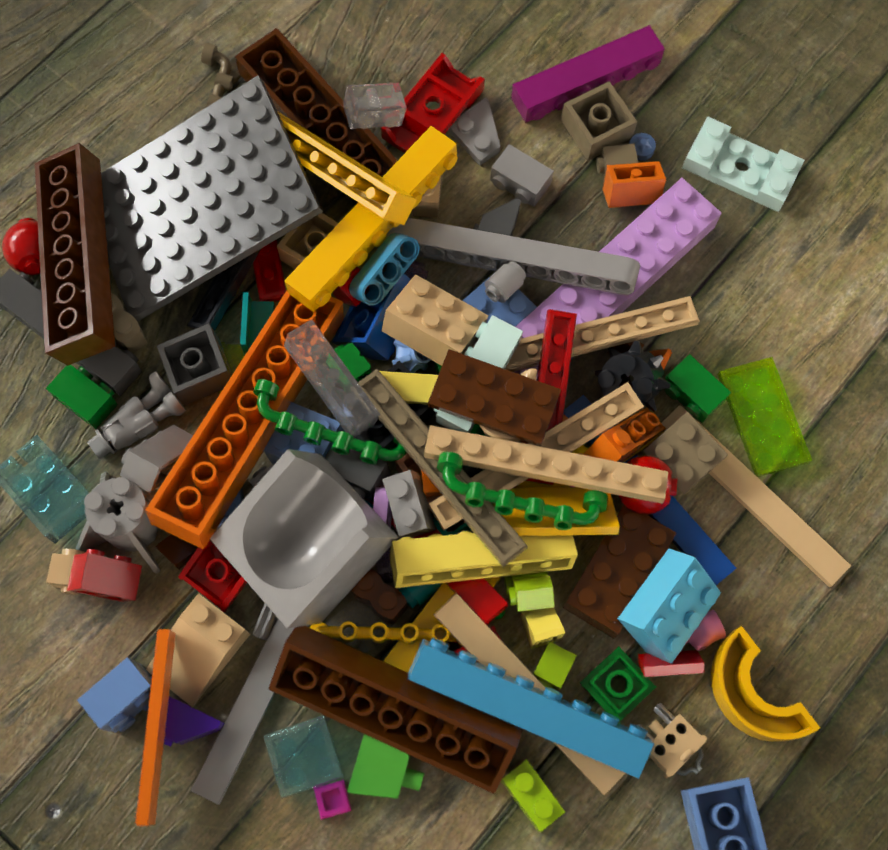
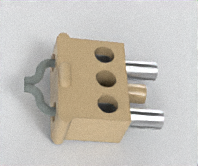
M661 703L657 704L653 711L667 726L664 728L657 720L649 726L657 735L653 738L647 733V736L654 743L649 758L664 772L665 778H670L675 773L682 776L690 772L697 774L702 769L700 762L703 759V751L700 747L706 742L707 737L705 735L701 736L680 714L674 717ZM676 726L682 727L684 734H679ZM665 738H672L673 745H669ZM655 748H660L663 751V755H657ZM698 751L699 756L695 762L696 768L690 767L681 771L680 768Z

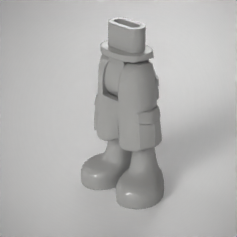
M154 371L149 376L151 384L149 393L142 399L134 396L118 409L119 411L100 427L102 431L97 429L95 431L97 435L87 441L99 459L109 452L114 454L119 449L132 445L139 438L147 437V435L159 428L158 422L172 415L180 416L186 412L182 403L157 371ZM163 401L157 409L151 413L149 412L150 408Z

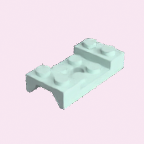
M707 116L682 168L779 212L805 160L782 149L779 150L778 154L729 133L731 130L730 126ZM738 162L744 163L748 170L740 171L736 168L735 164Z

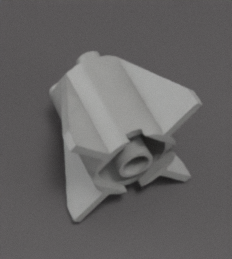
M107 471L102 473L99 485L92 489L84 499L87 521L76 545V550L86 552L87 549H93L107 541L112 546L121 550L139 551L155 574L161 572L148 547L157 537L156 533L159 528L150 524L145 511L158 490L150 493L146 490H141L135 483L124 477L111 479Z

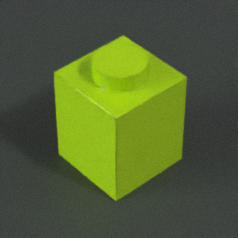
M549 641L533 675L545 688L549 687L559 691L577 655Z

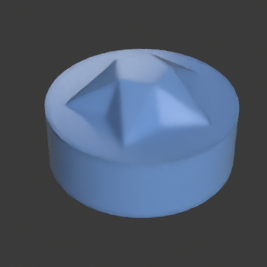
M638 133L631 138L629 144L635 143L637 159L639 161L650 159L656 148L654 138L646 133Z

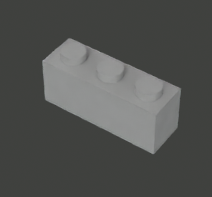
M175 425L163 431L160 430L153 437L143 440L142 443L134 448H129L124 453L121 461L123 467L120 476L151 493L162 485L193 435Z

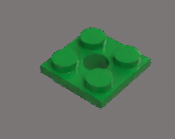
M619 646L580 682L582 687L605 712L617 717L619 722L656 688L648 677H644L641 669ZM614 676H620L625 680L626 690L623 693H617L611 688L610 683Z

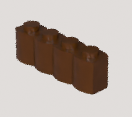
M372 568L351 590L352 595L359 602L372 606L374 613L386 623L394 625L407 610V602L403 594L395 587L384 584L379 574Z

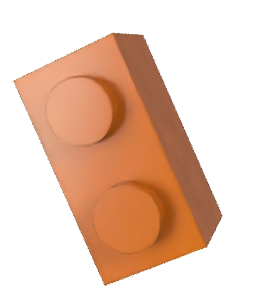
M659 161L607 165L603 192L608 207L653 204L663 195L666 177Z

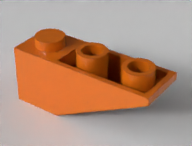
M645 408L602 433L583 455L623 463L666 428L654 413Z

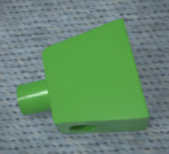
M364 734L347 792L398 799L402 786L420 791L424 773L407 768L410 760L409 754Z

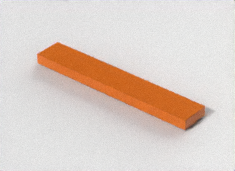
M159 629L156 638L135 822L137 825L142 826L155 825L176 637V633L169 629Z

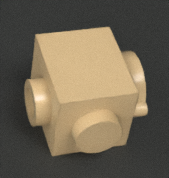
M62 549L61 554L52 553L46 583L55 588H61V593L79 595V593L67 591L74 555L86 552L76 549Z

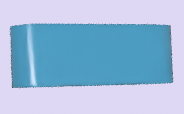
M401 233L390 234L351 281L349 290L352 297L368 305L374 306L379 304L417 258L420 250L417 240ZM404 243L403 250L400 252V247ZM384 265H387L385 272L382 273ZM369 286V291L365 295V289Z

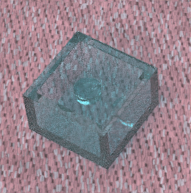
M324 715L263 736L281 798H288L345 777L327 718Z

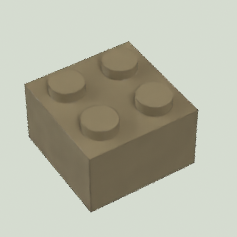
M610 81L564 103L561 122L587 161L601 155L602 149L605 146L621 145L631 140L637 125L636 119Z
M688 412L681 416L644 450L648 456L656 457L670 467L672 478L678 479L677 487L683 494H686L728 456Z

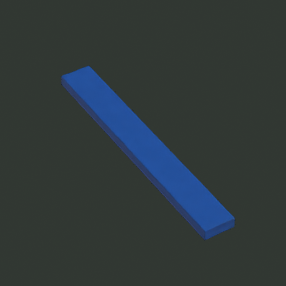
M583 395L567 407L563 415L570 418L590 406L591 403ZM601 434L587 442V445L590 447ZM634 455L633 457H631L630 459H628V460L625 461L624 463H626V462H628L629 460H631V459H633V458H635V457H638V456H637V455ZM671 496L670 503L663 510L654 514H648L652 519L677 533L672 542L682 553L695 557L715 585L719 584L736 569L673 496Z

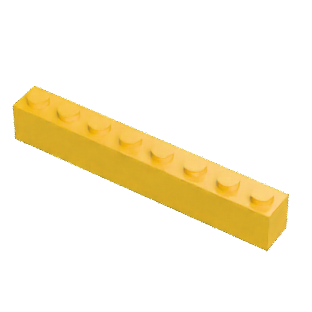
M278 112L302 166L383 219L405 225L417 201L416 198Z
M430 126L390 168L383 178L416 198L417 201L413 207L415 208L420 203L424 193L428 189H433L439 182L440 176L446 170H451L458 159L457 143ZM358 202L284 280L288 293L312 312H315L319 306L322 307L329 301L331 293L338 286L341 287L347 282L350 273L357 266L360 267L364 264L370 251L375 246L379 247L384 242L387 233L393 227H398L400 224L383 219Z

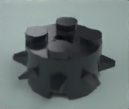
M637 340L633 342L630 350L623 353L609 347L610 359L601 370L595 371L603 395H608L628 382L641 403L655 412L657 408L654 399L662 389H667L671 386V383L662 377L664 375V370L661 366V362L664 359L663 356H654L650 352L642 351L640 341ZM630 375L634 377L632 382L630 381Z

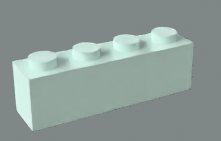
M492 315L488 323L482 322L475 336L478 338L474 348L469 346L464 355L505 369L521 341L523 331ZM434 409L437 412L436 422L448 429L470 433L475 423Z

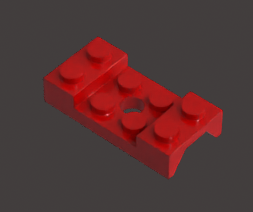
M441 53L381 126L382 139L406 153L430 126L445 135L465 108L470 109L482 94L485 79L481 76L470 79L454 69L448 57ZM430 102H437L440 107L436 110H431L426 105Z

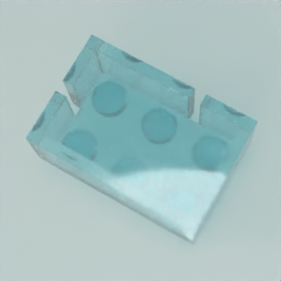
M36 435L16 451L28 465L24 467L12 456L0 464V485L39 531L56 544L86 518L84 499L90 492L48 444Z

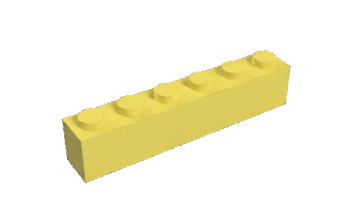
M463 531L456 535L443 536L441 534H433L426 538L413 539L411 537H403L392 541L390 561L395 588L568 570L572 569L578 553L573 535L520 536L526 543L527 549L506 566L502 567L475 533Z

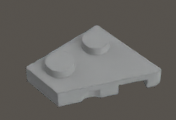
M484 98L461 114L448 130L479 166L500 152L501 146L487 98Z

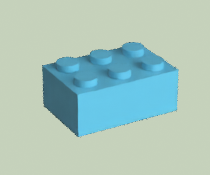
M669 548L618 617V620L646 653L672 664L712 605L715 604L721 592L695 557Z

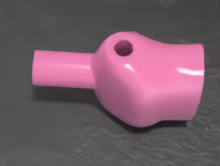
M714 610L708 611L698 628L686 642V644L690 643L697 651H701L712 643L726 638L725 629Z

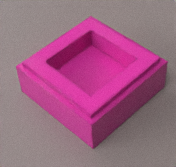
M344 780L314 788L321 820L352 811Z

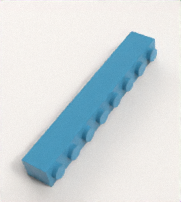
M432 638L431 641L422 640L408 672L409 680L636 778L640 777L654 746V743L647 736L648 732L645 729L634 724H630L629 727L619 724V719L607 712H602L601 715L590 711L591 707L582 701L574 699L573 703L562 699L563 695L560 692L546 687L544 691L534 687L532 680L524 676L517 675L516 679L505 674L506 670L494 663H489L488 666L476 662L478 658L471 653L460 650L458 654L448 650L449 645L435 638Z

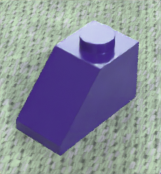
M169 696L164 744L169 747L172 746L173 742L183 745L221 731L225 723Z

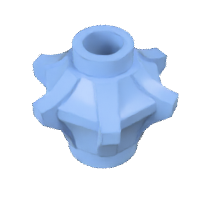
M398 340L394 341L396 358L392 360L393 365L400 361L411 373H415L419 369L427 370L428 362L431 359Z

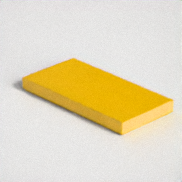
M579 487L512 488L510 491L514 492L517 497L525 499L536 497L542 499L548 505L556 507L567 505L572 507L575 512L586 513L587 511L583 508L584 494L590 491V489ZM605 493L608 496L607 510L599 513L598 518L593 523L588 525L572 524V528L569 530L555 528L554 519L543 516L541 522H529L524 518L525 511L513 508L512 514L502 515L519 536L618 535L620 528L610 493Z

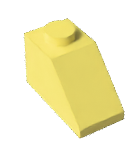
M554 608L522 611L521 618L531 649L545 646L549 641L552 643L558 642L564 636V627Z

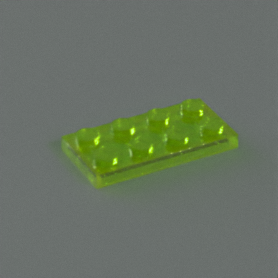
M773 357L719 371L717 374L719 381L731 392L726 400L754 475L761 477L808 464L812 461Z

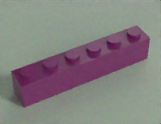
M648 25L514 83L511 99L525 123L531 120H539L549 112L556 109L562 110L564 103L609 81L614 86V84L620 81L631 80L638 73L645 70L651 71L661 64L665 48L651 26Z

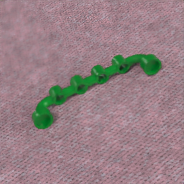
M257 380L253 393L258 396V410L265 419L276 423L275 430L280 434L290 436L293 430L305 433L303 440L312 445H320L323 439L333 443L331 449L334 452L348 455L350 449L361 453V461L372 465L377 464L378 459L392 462L400 460L407 454L395 437L394 443L398 445L397 448L388 450L382 448L376 442L362 441L354 438L347 432H336L327 429L318 422H307L298 419L289 412L275 411L269 406V401L276 400L280 387L268 380Z
M443 452L439 455L437 469L443 473L445 484L452 491L465 495V503L471 507H481L484 501L495 503V511L501 515H510L513 513V508L525 511L524 518L529 522H541L543 516L553 518L554 527L559 530H569L572 528V524H591L598 518L599 513L607 510L608 496L598 490H590L584 494L583 508L587 512L579 513L567 505L556 507L545 504L540 498L531 497L525 499L517 497L510 490L495 491L487 489L484 484L479 482L464 483L455 476L461 472L463 458L454 452Z

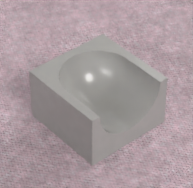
M287 449L212 535L210 540L285 627L294 628L321 624L391 547L392 541H396L399 537L322 454Z

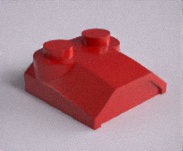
M209 540L204 550L199 547L178 576L179 579L186 581L217 605L222 612L227 611L247 584L246 580L211 540Z

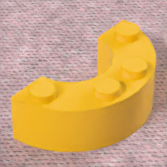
M742 626L728 634L719 645L711 668L713 694L724 716L743 733L764 741L780 742L798 739L820 729V726L801 702L787 707H776L766 703L756 694L751 684L750 669L753 659L761 650Z

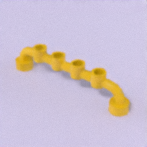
M346 621L340 626H328L322 622L321 624H314L309 627L328 637L341 638L345 642H353L355 639H372L375 643H383L386 640H402L406 644H413L423 639L431 641L432 638L437 639L434 633L437 630H443L446 637L438 640L445 643L447 641L457 642L459 648L462 646L443 624H438L433 629L417 628L412 623H407L402 628L387 627L381 622L374 623L371 627L356 626L353 622ZM347 627L354 629V633L350 637L343 635V630ZM381 628L385 631V634L378 638L374 636L373 632L375 629ZM407 629H412L415 632V636L411 639L406 638L404 632Z

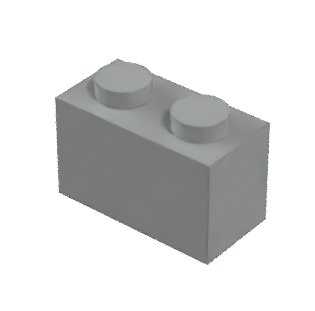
M509 144L491 167L490 181L498 189L506 190L515 195L517 199H521V203H528L535 207L551 185L554 171Z
M408 470L382 479L399 537L413 538L436 530L419 473Z

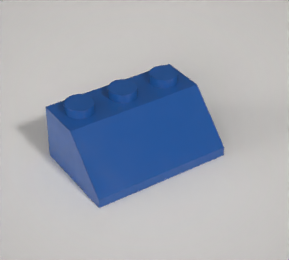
M403 274L377 305L372 306L360 302L357 307L351 305L332 342L338 346L353 343L360 351L361 356L371 360H389L395 351L393 343L396 339L382 332L385 311L411 279Z

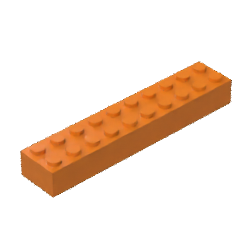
M288 291L285 292L145 511L151 525L204 550L275 431L276 423L265 419L258 410V396L253 393L257 380H268L280 387L276 400L269 401V406L275 411L286 412L290 403L295 401L343 322V301L330 297L324 306H319L315 312H312L291 296Z

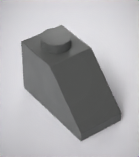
M516 198L483 214L480 224L475 223L473 229L512 236L520 212L521 199Z

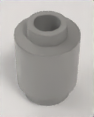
M513 261L503 264L485 281L486 295L494 302H506L523 285V280L526 278L525 271Z

